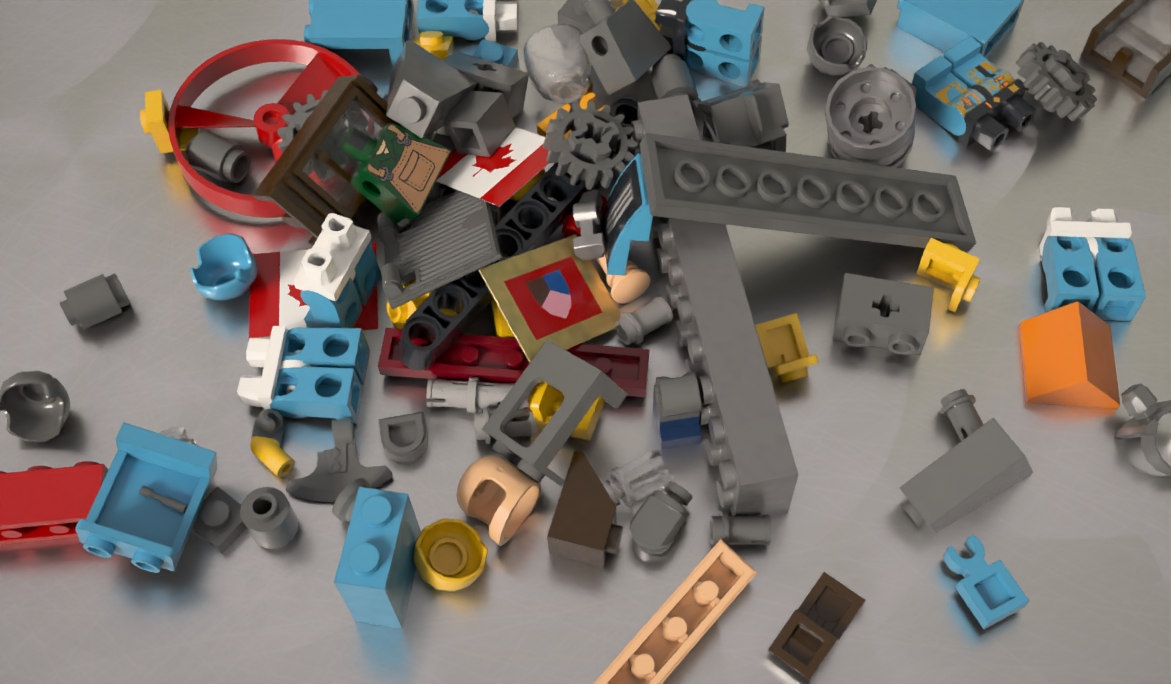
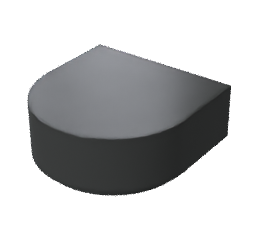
M424 412L379 419L381 442L385 453L390 459L399 463H409L417 460L424 454L428 446V433Z

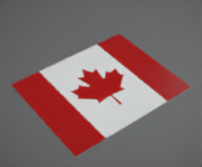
M515 127L490 157L458 154L456 149L450 152L436 181L500 207L549 164L546 161L549 150L543 148L545 137Z
M371 243L377 259L376 243ZM308 249L253 254L257 262L258 271L255 280L250 286L249 338L270 337L273 326H286L287 330L307 328L304 318L310 307L302 300V290L295 288L293 280L302 266L301 260ZM376 285L366 305L361 304L363 310L353 328H361L362 331L378 329V291Z

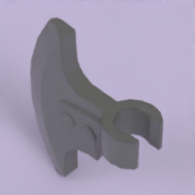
M351 418L332 420L335 447L317 452L318 461L315 470L309 476L289 480L286 492L306 500L335 502L339 494L350 483L359 478L366 479L373 486V489H376L391 479L393 474L386 465L373 467L361 465L357 459L354 424L351 423Z

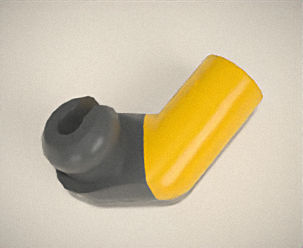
M267 409L263 410L254 422L250 448L252 453L281 478L292 470L295 460L280 447L283 434L282 415L276 410Z

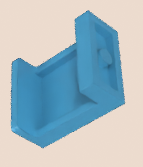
M309 0L311 23L310 25H305L304 42L325 49H389L391 63L395 65L406 41L410 40L414 12L413 0Z
M123 422L116 437L118 451L86 520L79 519L75 530L80 543H84L83 548L92 554L111 558L113 553L132 558L131 563L149 572L158 573L161 568L175 572L217 471V454L215 451ZM144 485L160 495L169 496L187 504V509L184 513L178 512L163 505L158 500L140 495L139 491Z

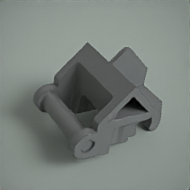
M756 79L748 82L747 87L704 101H701L699 98L692 100L691 108L702 137L711 138L716 143L755 147L770 142V150L786 152L787 134L784 128L788 127L789 122L780 84L761 83Z

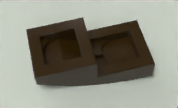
M823 572L801 606L793 612L768 651L810 681L848 629L866 600L826 572Z

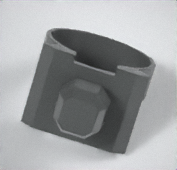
M1143 384L1133 385L1125 390L1121 397L1129 416L1134 415V417L1118 429L1116 437L1123 439L1141 437L1142 451L1146 460L1155 470L1171 475V466L1161 457L1156 441L1158 421L1163 415L1171 413V400L1156 403L1157 398L1148 387Z

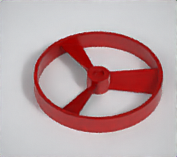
M268 39L252 41L234 46L214 55L197 67L186 78L177 91L170 108L168 118L169 139L184 178L199 195L227 211L260 218L282 217L285 211L274 202L258 201L252 195L226 190L199 175L181 153L180 135L182 128L256 127L260 143L272 149L275 162H277L282 155L278 144L283 141L277 131L288 126L282 118L284 114L294 115L296 113L293 104L298 102L302 106L308 103V94H312L316 100H319L323 91L329 90L338 77L360 74L337 54L320 46L296 40ZM268 62L307 64L306 68L278 103H269L259 107L254 114V120L191 107L195 100L210 85L220 78L244 67ZM368 116L369 125L366 131L370 138L373 139L376 135V123ZM352 157L355 165L352 168L347 165L342 168L351 177L360 163L354 157ZM314 171L308 175L334 199L342 195L349 185L339 175L336 176L335 174L325 181L319 179Z

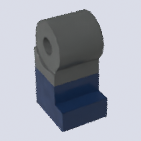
M694 371L687 372L682 377L677 378L656 377L653 391V413L661 449L702 443V433L699 425L700 412L702 410L701 397Z

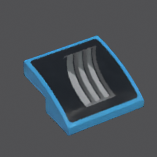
M639 153L620 174L608 197L604 210L602 229L605 240L607 275L625 276L631 240L649 241L653 216H650L642 158Z

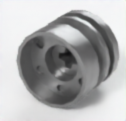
M866 67L853 70L836 82L828 94L825 108L828 142L834 158L889 167H897L902 164L912 150L916 117V102L913 90L904 78L886 68Z

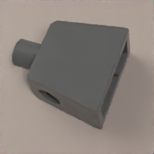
M586 0L582 3L595 24L580 35V42L608 95L636 81L672 48L634 0H628L615 9L609 0Z

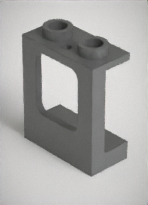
M547 340L482 430L497 440L492 449L514 464L519 457L522 458L517 467L540 483L547 476L559 486H562L565 480L547 468L597 398L618 409L628 393L601 370ZM539 382H546L564 394V401L533 444L529 447H523L505 434V427L534 386Z

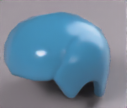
M231 233L215 236L200 245L197 249L198 266L196 269L190 268L193 283L203 297L217 301H225L242 296L255 280L258 271L256 259L244 238Z

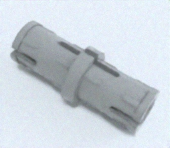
M469 377V381L429 378L426 398H429L427 399V407L467 408V412L477 413L478 409L482 408L497 409L515 383L480 382L478 377Z

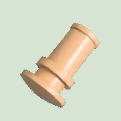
M604 253L603 258H598L596 261L607 275ZM627 260L625 276L607 275L606 281L611 288V297L614 301L621 304L636 300L649 287V274L645 270L639 269L633 261Z

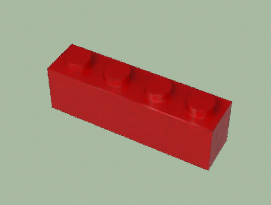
M82 461L76 463L73 467L52 468L48 466H33L28 468L27 471L6 473L0 471V545L77 538L78 535L75 528L79 519L86 520L108 472L107 467L97 462Z

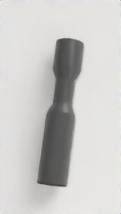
M144 485L139 491L140 495L158 500L163 505L178 512L184 513L187 509V504L169 496L160 495Z

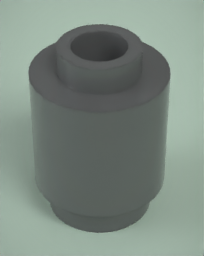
M669 54L662 56L652 66L650 77L657 99L688 94L692 107V100L698 98V93L688 64L679 56Z
M202 131L194 136L187 145L186 154L189 165L193 169L224 183L231 181L238 183L245 178L249 171L251 157L244 151V148L210 131Z
M116 273L107 277L101 274L65 290L64 294L67 299L59 302L70 325L73 326L80 323L83 330L123 313L121 308L131 304Z
M262 487L252 491L242 502L240 509L241 519L257 544L264 548L275 549L284 547L292 541L298 529V519L283 492L273 487Z

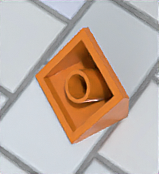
M1079 301L1020 322L1019 335L1026 404L1118 409L1120 398L1111 328L1107 323Z

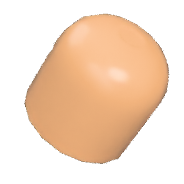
M491 455L478 459L467 468L459 481L456 497L462 511L468 517L477 518L489 525L490 539L502 546L515 535L530 516L541 495L542 486L510 461L500 456Z

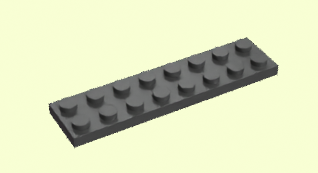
M645 133L639 144L650 216L926 248L930 238H933L942 243L952 244L966 253L976 244L957 177L954 175Z

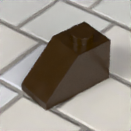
M574 451L547 535L549 554L604 568L608 553L617 554L622 538L623 526L617 525L616 505L586 456L582 452Z

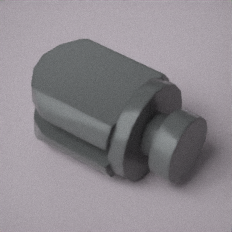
M670 481L664 489L667 494L655 490L652 495H649L630 521L629 529L633 539L643 552L653 555L663 554L670 548L687 523L686 519L690 514L682 505L687 506L693 497L686 489L675 482Z

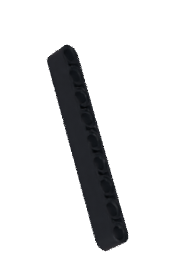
M619 97L609 105V115L614 118L622 114L625 118L621 126L631 127V121L638 120L639 101L632 97ZM616 150L612 151L609 157L610 160L616 157ZM558 162L555 163L495 226L500 251L508 254L509 257H502L489 265L541 247L563 223L564 218L573 212V205L580 202L583 192L592 191L600 182L595 181L592 190H588L585 180L581 179L573 186L570 184V174L565 173L561 176L555 174ZM522 224L530 225L534 229L526 228ZM479 269L435 289L406 320L402 327L398 347L400 361L406 367L412 370H424L434 365L492 301L494 297ZM468 280H478L483 286H475L469 283ZM440 309H451L455 311L457 315H445L440 311ZM415 338L424 339L430 345L420 347L413 344L411 340Z

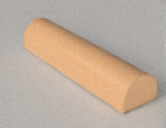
M720 539L593 684H662L758 572Z

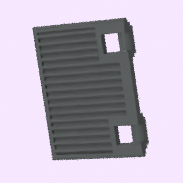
M454 190L425 204L419 216L404 227L396 224L384 212L378 215V233L384 243L385 265L381 270L382 286L392 309L502 258L490 203L462 191ZM407 227H410L409 230H406V231H404V232L398 234L399 231H401V230H403V229H405V228H407ZM416 279L415 283L405 288L402 286L403 284Z

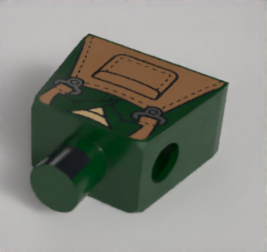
M387 123L373 139L353 127L340 147L341 150L360 161L351 178L352 186L401 227H404L419 216L451 152L448 148L427 138H420L413 132L394 123Z

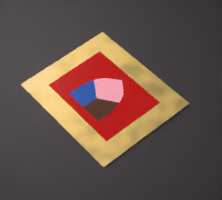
M576 234L479 269L529 363L547 340L567 350L615 329V322L619 320L620 312L591 260L582 261L576 257L573 249V238L577 237Z

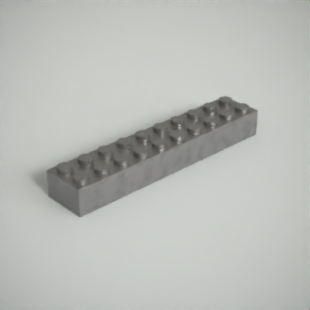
M688 94L638 102V120L631 121V127L634 129L632 137L634 141L638 142L634 156L638 153L641 154L639 144L645 133L701 140ZM653 216L650 234L652 238L659 237L661 248H657V259L660 272H668L670 283L666 284L668 303L671 310H678L680 320L676 321L678 342L680 347L687 346L690 358L685 360L686 372L694 371L698 381L702 408L699 423L700 425H708L711 438L706 439L709 462L711 466L718 465L722 480H717V492L721 507H729L731 516H775L786 514L790 508L799 474L726 224Z

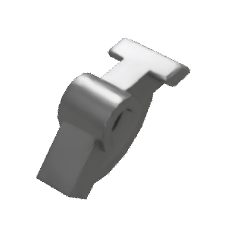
M600 190L583 192L580 202L573 205L575 224L581 230V236L573 238V249L576 257L582 261L603 258L606 252L600 214L603 204Z

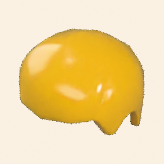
M442 518L424 527L415 543L414 563L421 579L437 590L454 592L468 587L478 579L484 571L488 548L482 542L478 532L463 520Z

